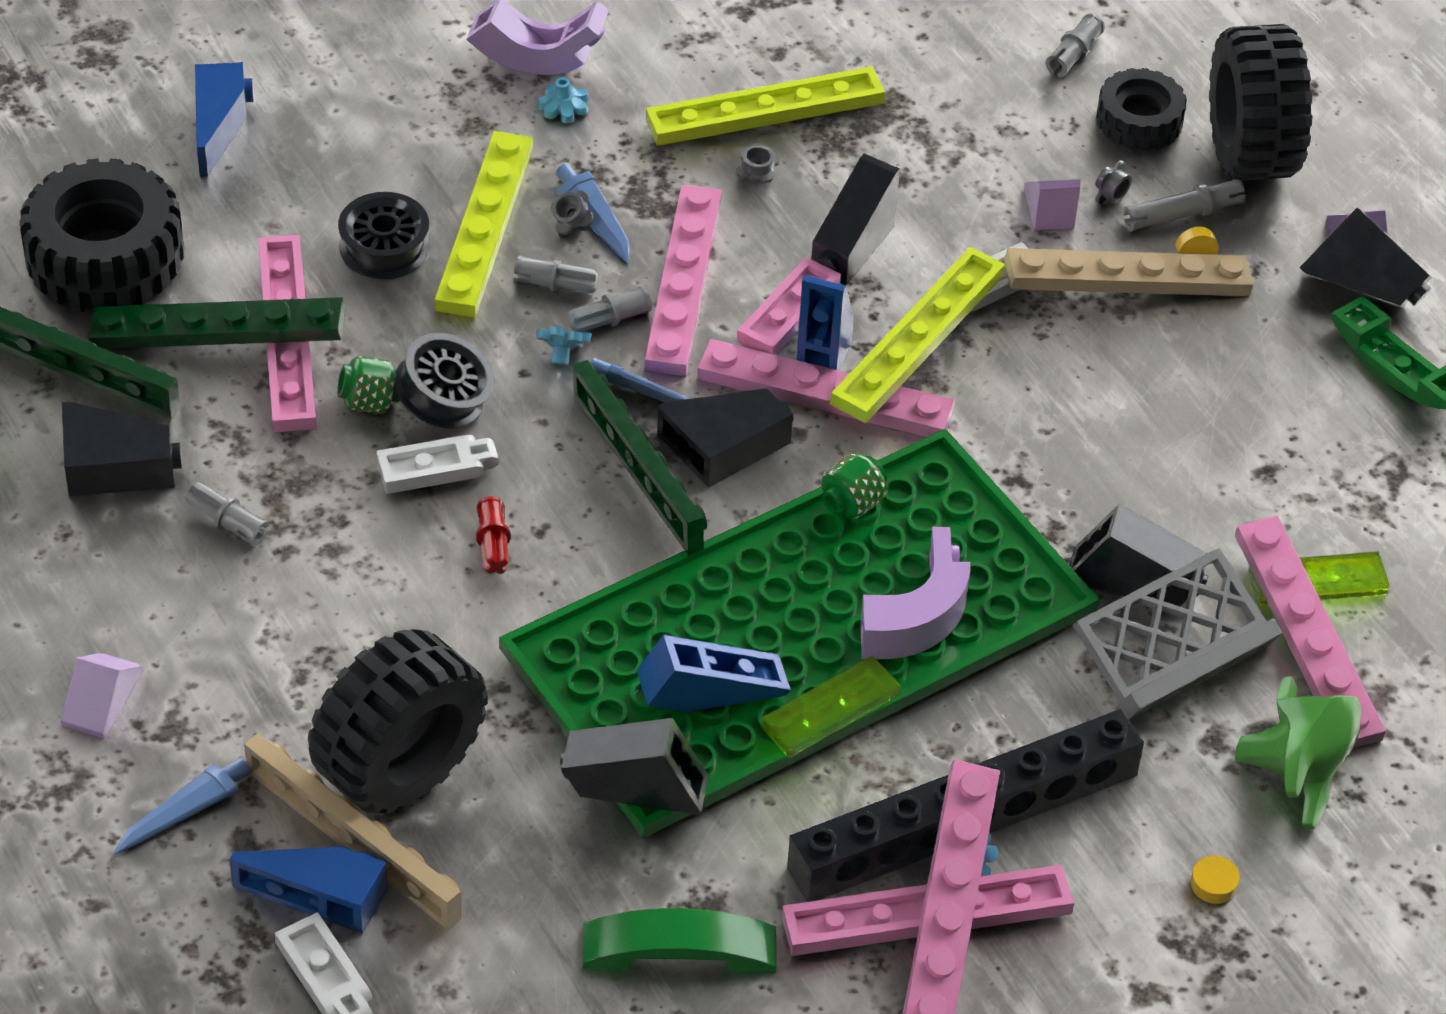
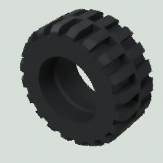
M1287 25L1229 27L1219 35L1215 42V51L1212 53L1211 58L1212 68L1209 75L1210 124H1212V140L1216 147L1215 154L1217 160L1220 161V168L1225 172V175L1232 179L1290 178L1302 169L1303 162L1306 161L1308 155L1307 147L1310 146L1311 140L1310 126H1312L1310 70L1307 67L1306 51L1302 48L1303 42L1301 37L1297 36L1298 33Z
M96 158L88 159L86 164L77 165L76 162L64 166L62 172L57 173L53 171L43 179V185L38 183L28 194V198L23 203L20 211V232L29 277L33 279L34 285L40 292L45 295L48 294L51 300L62 306L65 302L68 303L69 307L73 310L84 312L85 308L94 311L95 307L125 306L137 302L142 305L153 298L154 292L160 294L168 287L170 279L173 280L177 276L181 268V261L184 259L181 213L175 192L155 172L151 170L147 173L144 166L134 162L127 165L121 159L110 158L109 162H99V159ZM98 230H120L127 232L122 236L105 241L78 239L87 233Z
M416 629L394 632L393 637L384 636L375 641L374 647L369 650L364 649L355 656V661L348 668L344 667L336 676L338 680L333 687L327 688L321 698L323 703L320 709L315 710L311 720L313 728L308 732L309 755L316 770L361 810L368 813L388 814L394 813L395 809H406L412 806L414 800H422L429 795L435 785L438 783L442 784L450 776L449 772L456 764L459 765L467 755L465 751L469 745L474 744L479 735L477 729L480 724L484 723L486 716L484 706L488 704V694L484 678L476 668L437 635L431 634L429 631Z

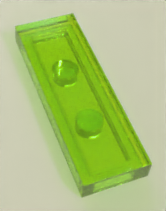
M1379 551L1299 557L1320 600L1387 595L1390 584ZM1249 566L1248 573L1257 604L1266 605L1268 603Z
M870 656L762 717L761 728L790 758L897 697L900 694V684L873 656Z

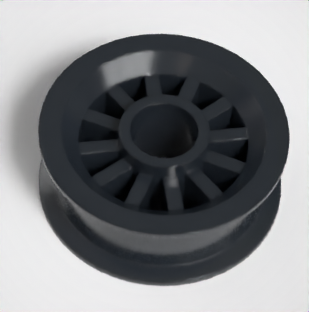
M395 192L370 193L350 202L340 214L338 220V230L341 236L340 254L345 264L356 273L374 279H393L414 272L426 261L430 252V239L428 236L429 217L424 207L413 198Z
M429 333L415 339L408 347L405 359L396 369L395 390L402 404L418 419L440 428H461L475 421L481 413L483 403L491 396L495 385L493 369L484 354L470 342L446 333Z

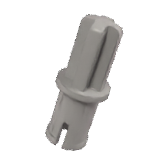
M519 255L515 263L514 274L517 275H514V282L549 287L550 291L554 292L556 288L594 293L597 287L598 273L595 270L561 264V259H555L552 262Z
M640 286L614 296L605 294L600 301L572 309L568 313V319L572 330L576 332H584L609 323L613 327L617 326L619 321L625 318L651 312L652 301L648 290L644 286Z
M195 482L186 494L185 499L187 503L213 518L216 528L220 530L227 529L253 547L262 542L269 530L267 528L269 523L266 520L246 510L235 497L227 499L200 482Z

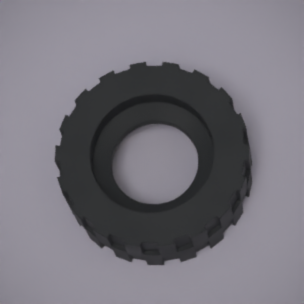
M1130 68L1123 72L1118 71L1111 78L1108 77L1105 80L1104 86H1101L1096 115L1098 127L1114 143L1124 145L1129 149L1134 150L1135 148L1142 151L1152 148H1163L1164 145L1174 142V138L1178 137L1181 133L1187 102L1186 94H1183L1184 89L1175 82V79L1157 70ZM1129 102H1144L1161 110V113L1154 116H1138L1124 110L1122 105Z

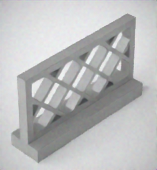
M1220 547L1076 621L1073 625L1118 698L1120 704L1115 709H1121L1129 721L1266 649L1283 633L1274 618L1268 621L1265 620ZM1213 563L1223 579L1221 590L1199 583L1202 568ZM1192 574L1191 580L1185 579V577ZM1174 585L1189 590L1185 608L1164 602L1166 587ZM1157 592L1156 599L1149 597L1150 595ZM1197 593L1218 600L1215 618L1193 611ZM1137 603L1153 609L1150 627L1128 620L1131 605ZM1226 603L1240 607L1249 623L1239 627L1224 622ZM1121 611L1120 617L1114 616V614ZM1161 612L1183 619L1180 637L1158 630ZM1102 622L1117 627L1114 646L1100 642L1092 631L1091 626ZM1191 622L1213 628L1208 645L1205 646L1188 640ZM1126 630L1148 637L1144 656L1122 649ZM1221 631L1228 633L1220 638ZM1156 640L1177 647L1174 663L1167 664L1152 659ZM1185 650L1192 652L1184 657ZM1119 659L1142 666L1138 682L1127 687L1117 671ZM1150 669L1157 671L1148 676Z

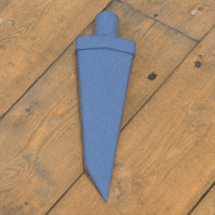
M569 164L559 166L556 170V175L563 184L556 189V195L559 196L565 192H586L589 196L588 209L594 215V220L589 227L629 265V240L597 186L593 175L589 171L576 175Z
M593 358L591 362L597 373H603L610 384L622 386L663 402L690 399L630 373L615 364H609Z
M241 757L223 769L215 764L205 769L202 774L127 829L113 855L129 849L224 798L231 797L239 792L236 782L251 773L247 762Z

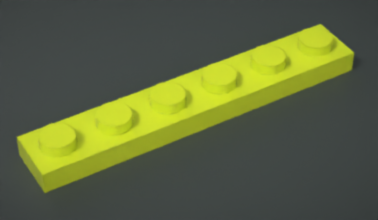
M873 66L647 107L646 121L656 145L660 146L884 104L885 91Z
M493 131L435 297V311L476 318L533 150V137Z
M970 246L831 392L830 405L867 423L1004 276L1005 264Z

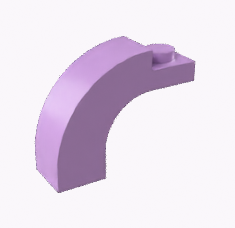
M496 0L476 14L466 40L488 58L510 69L540 75L562 74L585 64L591 47L601 39L605 32L603 25L609 10L596 1L567 22L544 24L525 17L506 0Z
M932 527L929 550L930 578L924 585L912 592L901 595H863L860 622L862 659H895L920 653L938 644L956 627L965 609L970 562H960L959 546L951 545L950 527Z

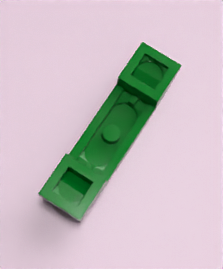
M1364 296L1332 312L1331 320L1342 337L1358 357L1381 379L1418 403L1446 410V365L1440 369L1393 334L1390 331L1391 317Z
M659 908L611 914L584 922L582 969H631V959L724 960L728 961V971L776 972V926L742 915L704 909Z

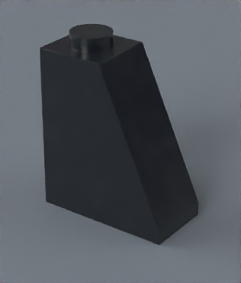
M865 153L859 158L812 242L811 260L840 273V284L846 286L891 232L895 223L900 168Z
M1358 207L1299 267L1305 274L1401 307H1405L1409 302L1413 306L1417 305L1432 289L1427 283L1433 277Z
M767 388L665 402L658 406L657 435L709 488L790 444L794 417L786 402L779 401Z
M62 402L64 468L69 496L175 487L174 469H182L180 442L171 443L169 425L74 402Z
M1118 504L1074 547L1069 566L1089 588L1126 596L1207 553L1125 506ZM1206 567L1202 568L1199 583L1206 585L1208 580V574L1205 573ZM1192 574L1185 577V579L1191 580ZM1170 585L1166 587L1164 602L1180 607L1187 600L1189 590ZM1157 592L1150 595L1149 597L1156 599Z
M673 718L570 731L566 749L560 757L562 774L570 781L580 797L688 814H699L702 811L709 775Z

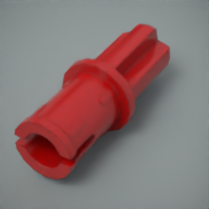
M487 496L478 501L476 505L479 518L476 541L482 547L483 568L489 574L496 572L500 575L507 571V564L509 563L507 544L511 540V530L505 524L504 502H501L499 497Z

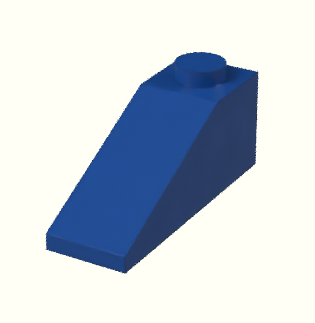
M243 62L195 64L196 139L200 177L210 174L247 119L246 102H254L252 78H244Z
M804 275L801 290L796 360L840 371L851 347L854 318L846 285Z
M668 635L661 637L637 669L648 706L684 712L786 696L791 690L778 654Z
M345 847L233 852L229 859L232 886L234 888L309 915L318 912L323 920L362 934L388 890L386 862L379 860L371 853L356 852Z

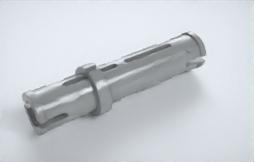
M1239 179L1208 187L1200 184L1194 186L1193 191L1133 206H1125L1123 208V215H1130V218H1125L1124 222L1127 229L1133 232L1136 229L1196 214L1202 217L1208 216L1213 213V210L1235 204H1244L1245 195H1238V192L1245 191L1244 186Z

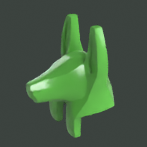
M1292 676L1283 677L1277 695L1280 723L1261 732L1241 736L1236 746L1235 759L1239 763L1264 768L1284 777L1285 792L1288 797H1298L1303 786L1305 801L1302 825L1304 829L1311 830L1317 827L1325 811L1335 772L1350 754L1359 736L1361 705L1355 696L1296 697L1298 688Z

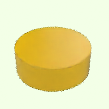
M1193 227L1184 231L1175 243L1176 252L1182 254L1217 255L1219 250L1214 233L1205 227Z
M1216 855L1206 856L1194 865L1190 882L1191 888L1195 895L1205 902L1212 904L1226 903L1237 893L1240 873L1236 865L1229 859Z

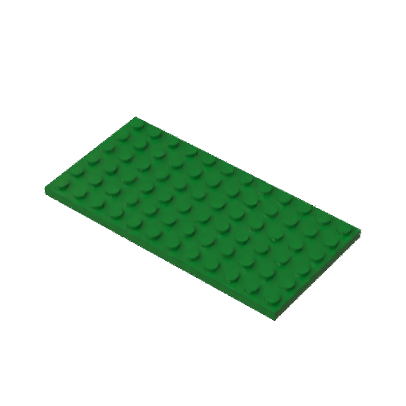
M945 428L877 460L887 475L886 494L880 503L859 518H845L840 514H834L829 511L822 500L823 491L821 486L704 541V550L690 555L684 550L500 636L499 649L567 739L569 732L574 730L673 718L709 775L702 806L703 809L1097 611L1100 599ZM932 527H950L951 545L959 546L960 562H970L966 604L958 624L942 641L920 653L895 659H862L860 622L863 595H901L912 592L924 585L930 578L929 550ZM668 635L778 654L791 690L786 696L684 712L648 706L637 669L661 637ZM617 803L642 838L691 815Z

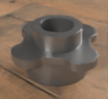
M752 145L741 152L740 159L742 163L736 168V175L739 178L763 183H770L775 179L774 167L779 165L780 159L770 148L764 145Z
M1120 160L1117 162L1114 168H1104L1098 175L1095 186L1099 189L1095 198L1097 203L1102 204L1106 199L1112 203H1117L1127 194L1132 183V176L1124 172L1127 165L1124 161Z
M565 192L559 195L552 203L551 211L557 219L555 228L559 234L567 235L572 229L580 226L588 227L593 222L594 215L588 209L589 196L586 192ZM575 210V214L570 216V213Z

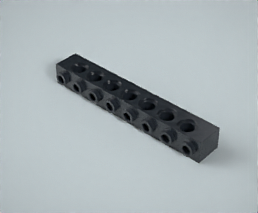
M1121 709L977 763L976 765L1000 770L989 834L1136 777L1139 771L1144 741ZM948 775L790 835L787 870L806 901L823 899L933 856Z

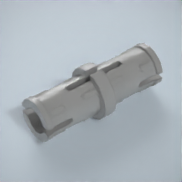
M1086 14L1073 30L1067 31L1061 37L1060 41L1062 42L1059 47L1045 61L1046 68L1051 74L1055 75L1063 66L1058 72V77L1065 76L1078 59L1082 60L1088 55L1090 45L1105 30V24L1098 15L1088 24L1093 18V14Z

